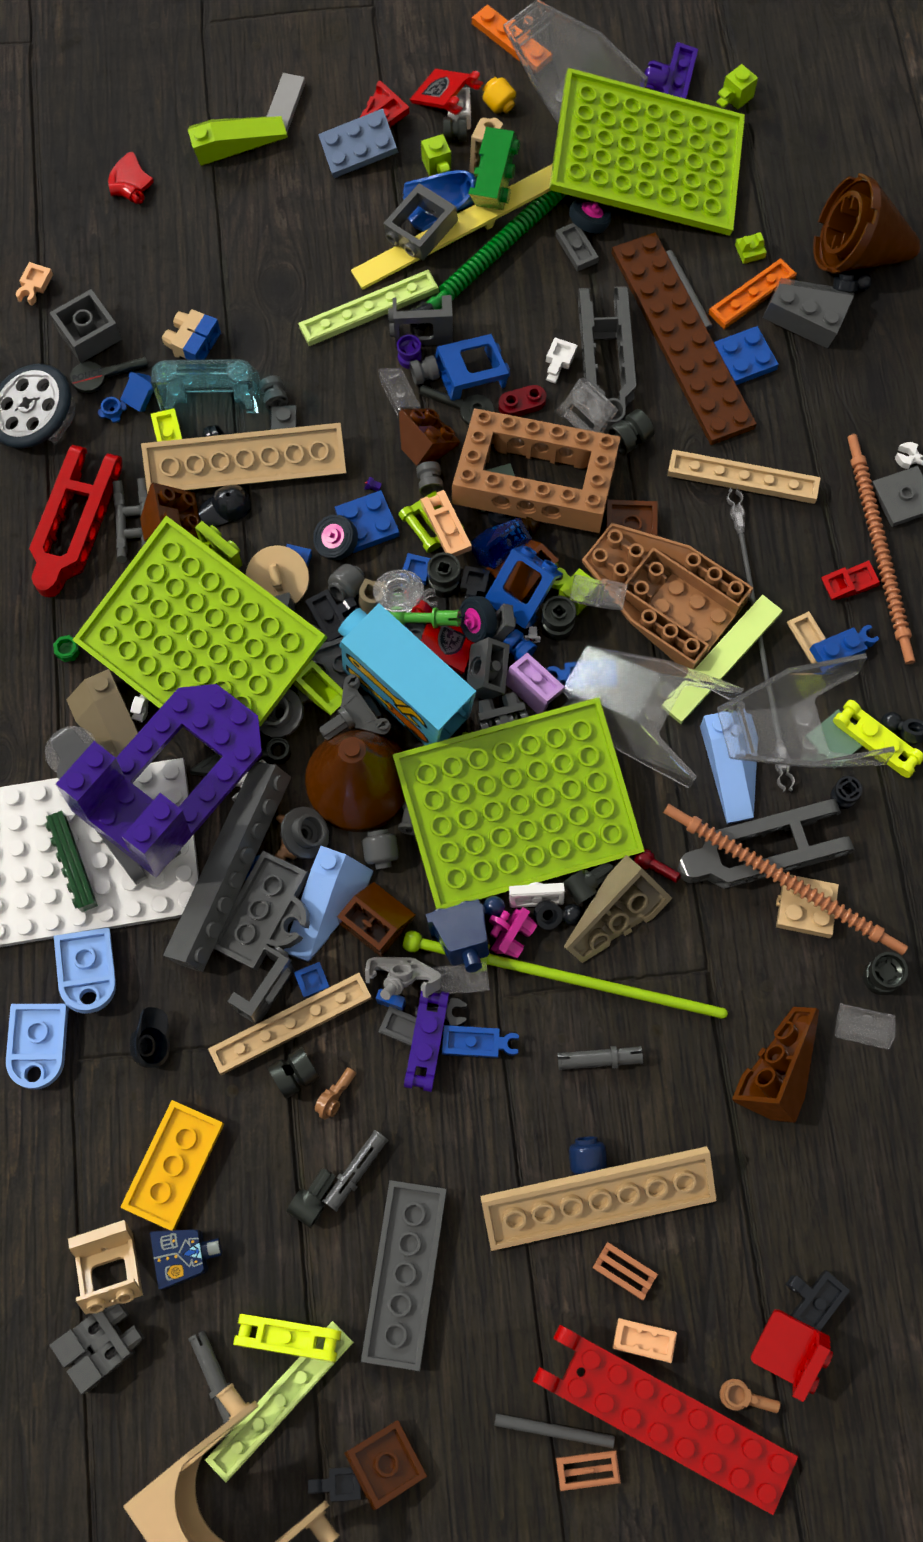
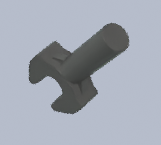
M451 998L447 1006L445 1019L449 1022V1026H461L467 1022L465 1017H454L452 1015V1011L456 1008H467V1004L458 998ZM416 1006L415 1017H417L418 1006ZM428 1006L427 1011L437 1012L438 1007Z

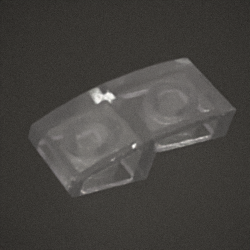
M576 574L573 579L569 599L578 604L622 610L628 584L604 578L597 580Z
M481 962L482 968L473 973L467 972L464 964L432 967L441 974V988L435 993L445 991L452 994L490 990L487 963Z

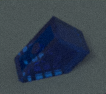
M516 518L486 529L470 543L472 545V552L479 564L495 569L507 559L513 548L523 547L532 538L521 518Z

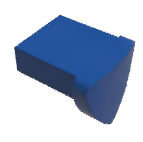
M130 372L129 380L120 400L137 411L144 412L153 391L157 387L158 381L149 375Z

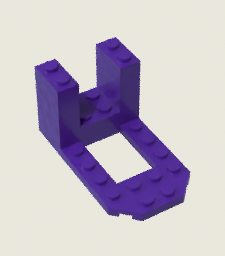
M217 684L180 687L116 758L93 741L56 782V786L73 813L157 878L262 756L258 715ZM184 727L222 758L178 807L161 793L153 800L136 787L133 782L179 730Z

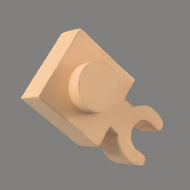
M29 262L19 280L22 287L16 292L18 301L21 302L25 296H28L29 305H34L36 302V292L44 293L53 276L52 270Z

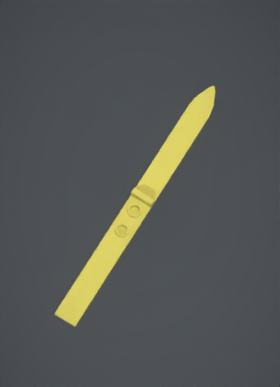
M553 164L509 186L510 199L508 203H505L504 210L473 205L458 213V222L429 255L483 226L489 230L493 227L496 219L551 191L549 187ZM427 230L414 237L420 240ZM397 245L351 269V272L363 290L420 259L416 256L411 257L402 247Z

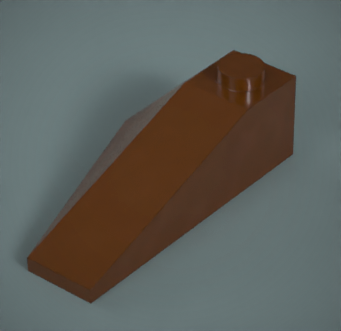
M793 1007L775 1030L774 1040L767 1049L762 1047L757 1054L760 1057L752 1069L747 1068L742 1074L732 1098L735 1103L770 1120L796 1123L806 1094L819 1016L817 1008Z

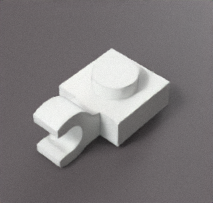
M554 338L546 356V362L550 363L546 381L556 383L561 368L569 370L578 345Z

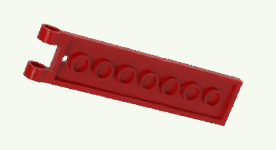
M559 1325L553 1339L574 1350V1356L563 1379L539 1367L533 1382L774 1515L798 1456ZM582 1367L585 1370V1374L580 1377L577 1375V1370Z

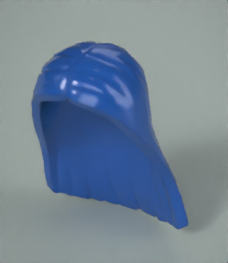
M456 170L405 182L403 200L420 183L455 205L458 212L474 204L469 196L470 187L475 188L477 178L471 172ZM418 206L407 219H409L415 229L426 231L438 218Z

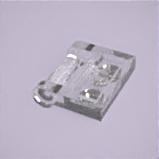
M580 378L566 400L557 408L556 413L561 418L565 417L575 428L603 433L618 409L586 378ZM574 406L595 425L593 429L572 411Z

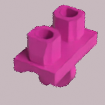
M522 907L521 910L514 909L511 916L507 911H503L500 917L494 915L490 917L488 921L494 926L490 935L497 938L490 949L495 954H505L512 958L519 957L524 949V945L514 939L519 931L526 937H530L537 927V924L528 916L530 911Z

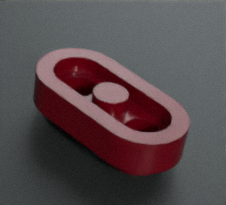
M530 385L505 392L499 398V411L501 414L517 417L539 411L546 404V392L538 385ZM511 400H512V401H514V403H513V404H509L507 401H511Z

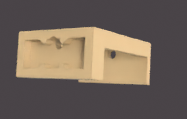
M125 1220L68 1239L69 1249L76 1260L80 1296L76 1297V1302L85 1315L99 1313L107 1307L118 1303H128L134 1298L143 1295L134 1237ZM119 1259H124L127 1280L94 1291L93 1269Z

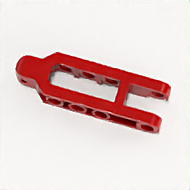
M77 445L70 446L29 547L37 562L31 579L40 595L44 597L56 596L61 592L67 579L83 572L113 495L112 481H118L121 474V456L106 454L94 485L79 482L82 476L81 469L87 449ZM74 494L87 496V503L67 553L62 556L49 554L52 543L56 542L57 538L55 535L59 525L65 519L64 513L69 500L73 499Z

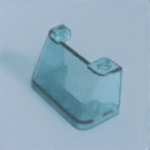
M163 360L157 362L152 368L151 384L161 411L173 409L179 402L187 403L188 392H234L235 403L242 402L246 407L247 413H259V373L255 367L245 360Z

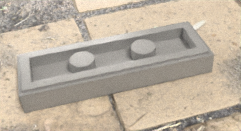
M283 73L267 117L282 116L286 132H288L305 85V77Z

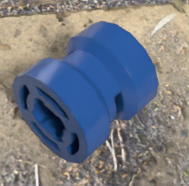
M518 629L512 631L503 641V643L510 645L509 654L511 653L514 656L515 661L519 660L526 653L532 656L537 649V645L531 640L527 641L524 638V634Z

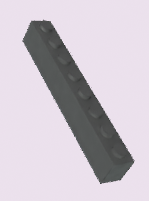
M256 762L247 773L163 954L164 957L182 967L203 972L291 780V776L277 765Z

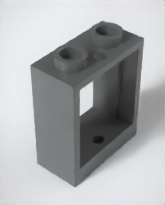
M418 183L383 223L385 236L391 244L399 245L411 257L416 256L423 261L458 222L455 205ZM418 206L438 218L420 240L400 228Z

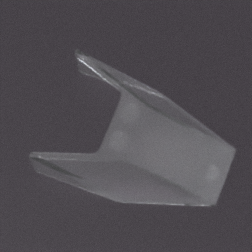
M539 0L534 1L503 25V29L533 87L558 124L565 75L568 68L643 88L647 86L648 77L600 31Z
M586 646L564 685L563 693L569 699L573 698L579 702L599 697L615 748L689 788L697 776L661 739L659 733L684 687L695 686L710 689L735 703L744 688L669 660Z
M866 653L787 668L717 707L729 758L807 768L886 765L895 752L894 746L852 755L830 751L827 747L815 705V699L859 673L867 659Z

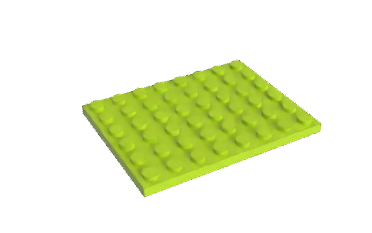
M568 68L565 75L549 190L730 236L734 228L745 114Z
M165 516L73 638V641L158 708H161L180 687L217 684L257 714L259 727H261L328 637L168 516Z
M599 697L392 755L436 909H445L459 905L464 901H473L509 891V886L529 885L534 882L545 881L618 860L626 855L632 856L645 852Z

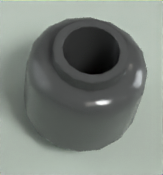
M351 564L341 565L328 579V590L331 596L338 601H344L350 597L355 599L359 595L360 587L365 580L363 571Z
M389 829L367 832L368 837L362 840L365 862L370 865L375 864L376 869L392 867L391 861L399 858L396 835L389 833Z

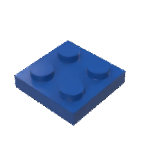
M758 326L714 342L736 385L775 371L778 368L779 364Z
M381 490L335 507L336 515H342L350 519L356 526L358 542L352 553L400 536Z

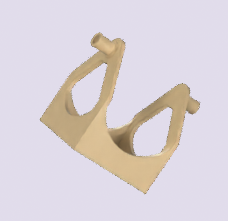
M233 1383L216 1396L231 1415L229 1421L180 1458L123 1506L147 1542H225L209 1528L200 1512L196 1497V1476L203 1455L259 1406L256 1401L251 1404L249 1402L245 1403L234 1388ZM327 1501L322 1502L275 1542H289L304 1528H310L319 1542H333L340 1535L336 1533L324 1515L326 1513L325 1509L329 1506Z

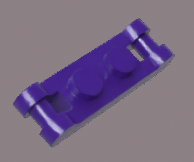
M421 991L404 1081L405 1088L412 1089L413 1086L422 1087L423 1091L432 1092L450 992L441 991V993H433L428 998L423 997V991ZM428 1003L439 1004L438 1011H427ZM416 1067L427 1069L426 1077L415 1075Z

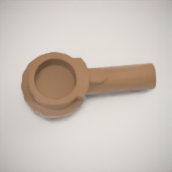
M347 1067L336 1085L333 1084L330 1089H326L318 1098L315 1104V1112L319 1113L320 1118L325 1120L333 1117L339 1110V1097L356 1075V1072L351 1068Z
M739 1379L727 1380L721 1386V1402L730 1410L738 1411L749 1405L776 1414L779 1411V1401L751 1393L746 1384Z

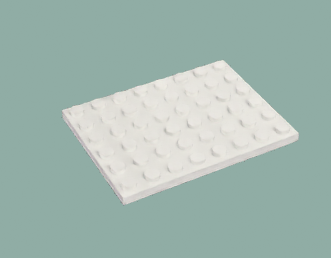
M184 758L150 763L133 782L136 787L153 800L161 793L178 807L189 796ZM58 778L0 787V947L54 939L56 935L102 928L114 929L180 918L199 879L194 835L180 850L181 854L171 860L157 878L140 866L147 875V878L135 885L96 830L72 812L56 786ZM61 810L67 817L98 906L81 912L78 908L75 909L73 905V893L69 892L66 885L69 883L67 877L64 878L61 868H64L62 862L59 863L56 857L57 847H53L50 839L53 837L52 833L48 832L45 825L47 822L46 816Z

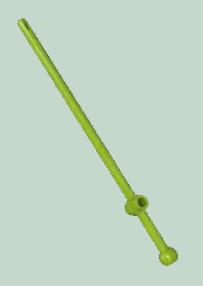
M416 931L406 932L403 942V948L406 951L416 952L419 949L446 955L439 942L424 939ZM490 953L487 957L480 959L482 968L478 972H484L486 965H492L707 1016L725 1018L728 1015L727 1010L721 1007Z

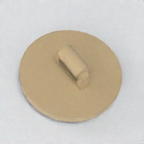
M278 545L266 547L257 552L247 566L246 576L273 596L290 593L295 604H297L308 589L309 570L307 564L291 548Z

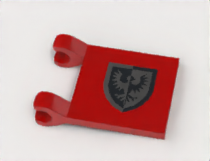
M434 69L410 98V101L414 104L443 108L454 115H458L463 107L457 105L459 98L456 95L465 84L478 90L483 85V81L477 80L480 77L478 71L466 74Z
M418 600L411 612L432 613L433 609L425 601ZM427 623L421 637V641L451 669L460 674L464 673L470 656V647L475 642L467 639L461 626H439L438 628H433L432 623Z

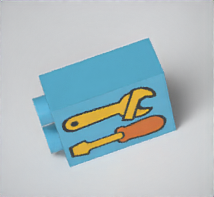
M380 603L368 614L361 608H357L343 621L338 629V632L344 637L339 644L342 651L343 671L347 675L355 674L360 679V686L424 745L449 739L470 717L476 690Z

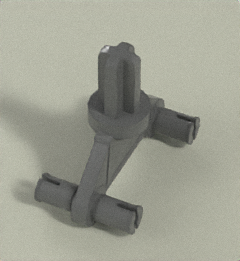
M355 674L348 675L344 680L341 708L337 710L339 715L319 728L320 733L326 740H330L346 728L349 730L353 728L365 730L379 735L387 734L391 728V724L387 719L376 718L357 690L360 686V679Z

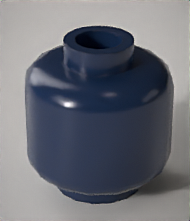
M597 1137L576 1138L575 1143L569 1147L570 1169L575 1175L607 1168L606 1146L598 1141Z

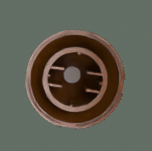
M858 173L859 177L849 176L843 180L833 191L821 212L818 222L822 223L823 226L820 237L814 236L813 253L816 264L822 270L836 274L909 261L920 252L921 244L919 237L877 181L865 174Z
M360 729L344 730L330 740L323 741L312 754L306 768L305 785L312 807L328 824L341 830L365 832L384 826L395 814L401 812L402 804L405 801L392 756L393 754L403 752V750L386 735H379Z

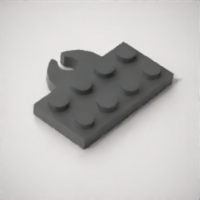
M262 851L235 900L214 950L258 971L267 955L264 950L265 945L286 949L299 943L303 937L296 932L288 933V925L292 921L298 920L302 927L309 929V912L305 904L298 899L308 880L309 873Z

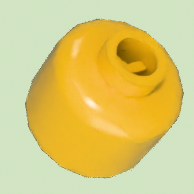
M493 77L483 87V101L494 113L499 114L504 111L506 114L515 106L516 91L505 78L497 79Z

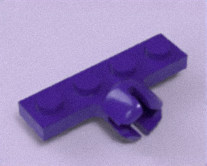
M677 42L670 65L655 60L648 63L650 67L646 68L643 79L645 81L642 80V86L686 99L698 49Z

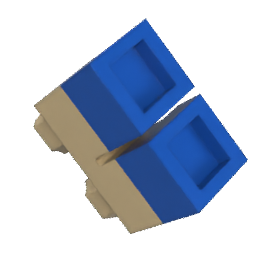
M192 309L189 314L178 311L173 323L174 327L179 328L177 333L169 329L166 330L162 336L163 343L173 350L174 357L179 358L181 356L190 360L191 365L200 368L210 352L209 349H212L221 334L218 319Z

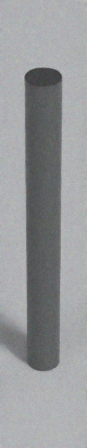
M673 250L666 251L707 331L710 330L713 325Z
M496 1413L494 1426L607 1448L614 1447L615 1436Z

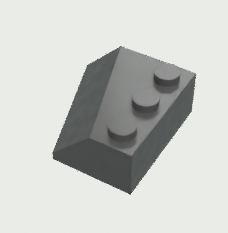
M781 278L762 318L828 349L840 329L854 297V291H839L833 289V286Z

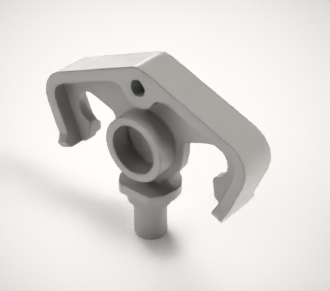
M373 957L366 962V983H370V979L377 976L375 970H386L389 972L384 980V989L380 992L384 1000H389L392 995L400 994L405 987L417 979L428 980V982H424L421 985V991H423V997L428 998L429 995L441 988V974L415 958Z

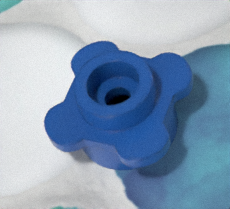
M107 397L102 401L98 415L100 418H108L113 423H117L121 420L122 412L127 409L126 403L120 402L115 397Z

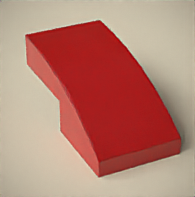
M869 560L846 570L844 567L821 577L831 601L856 595L880 585V581Z

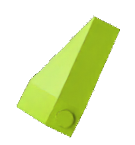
M282 116L211 119L188 128L192 147L200 166L288 137Z

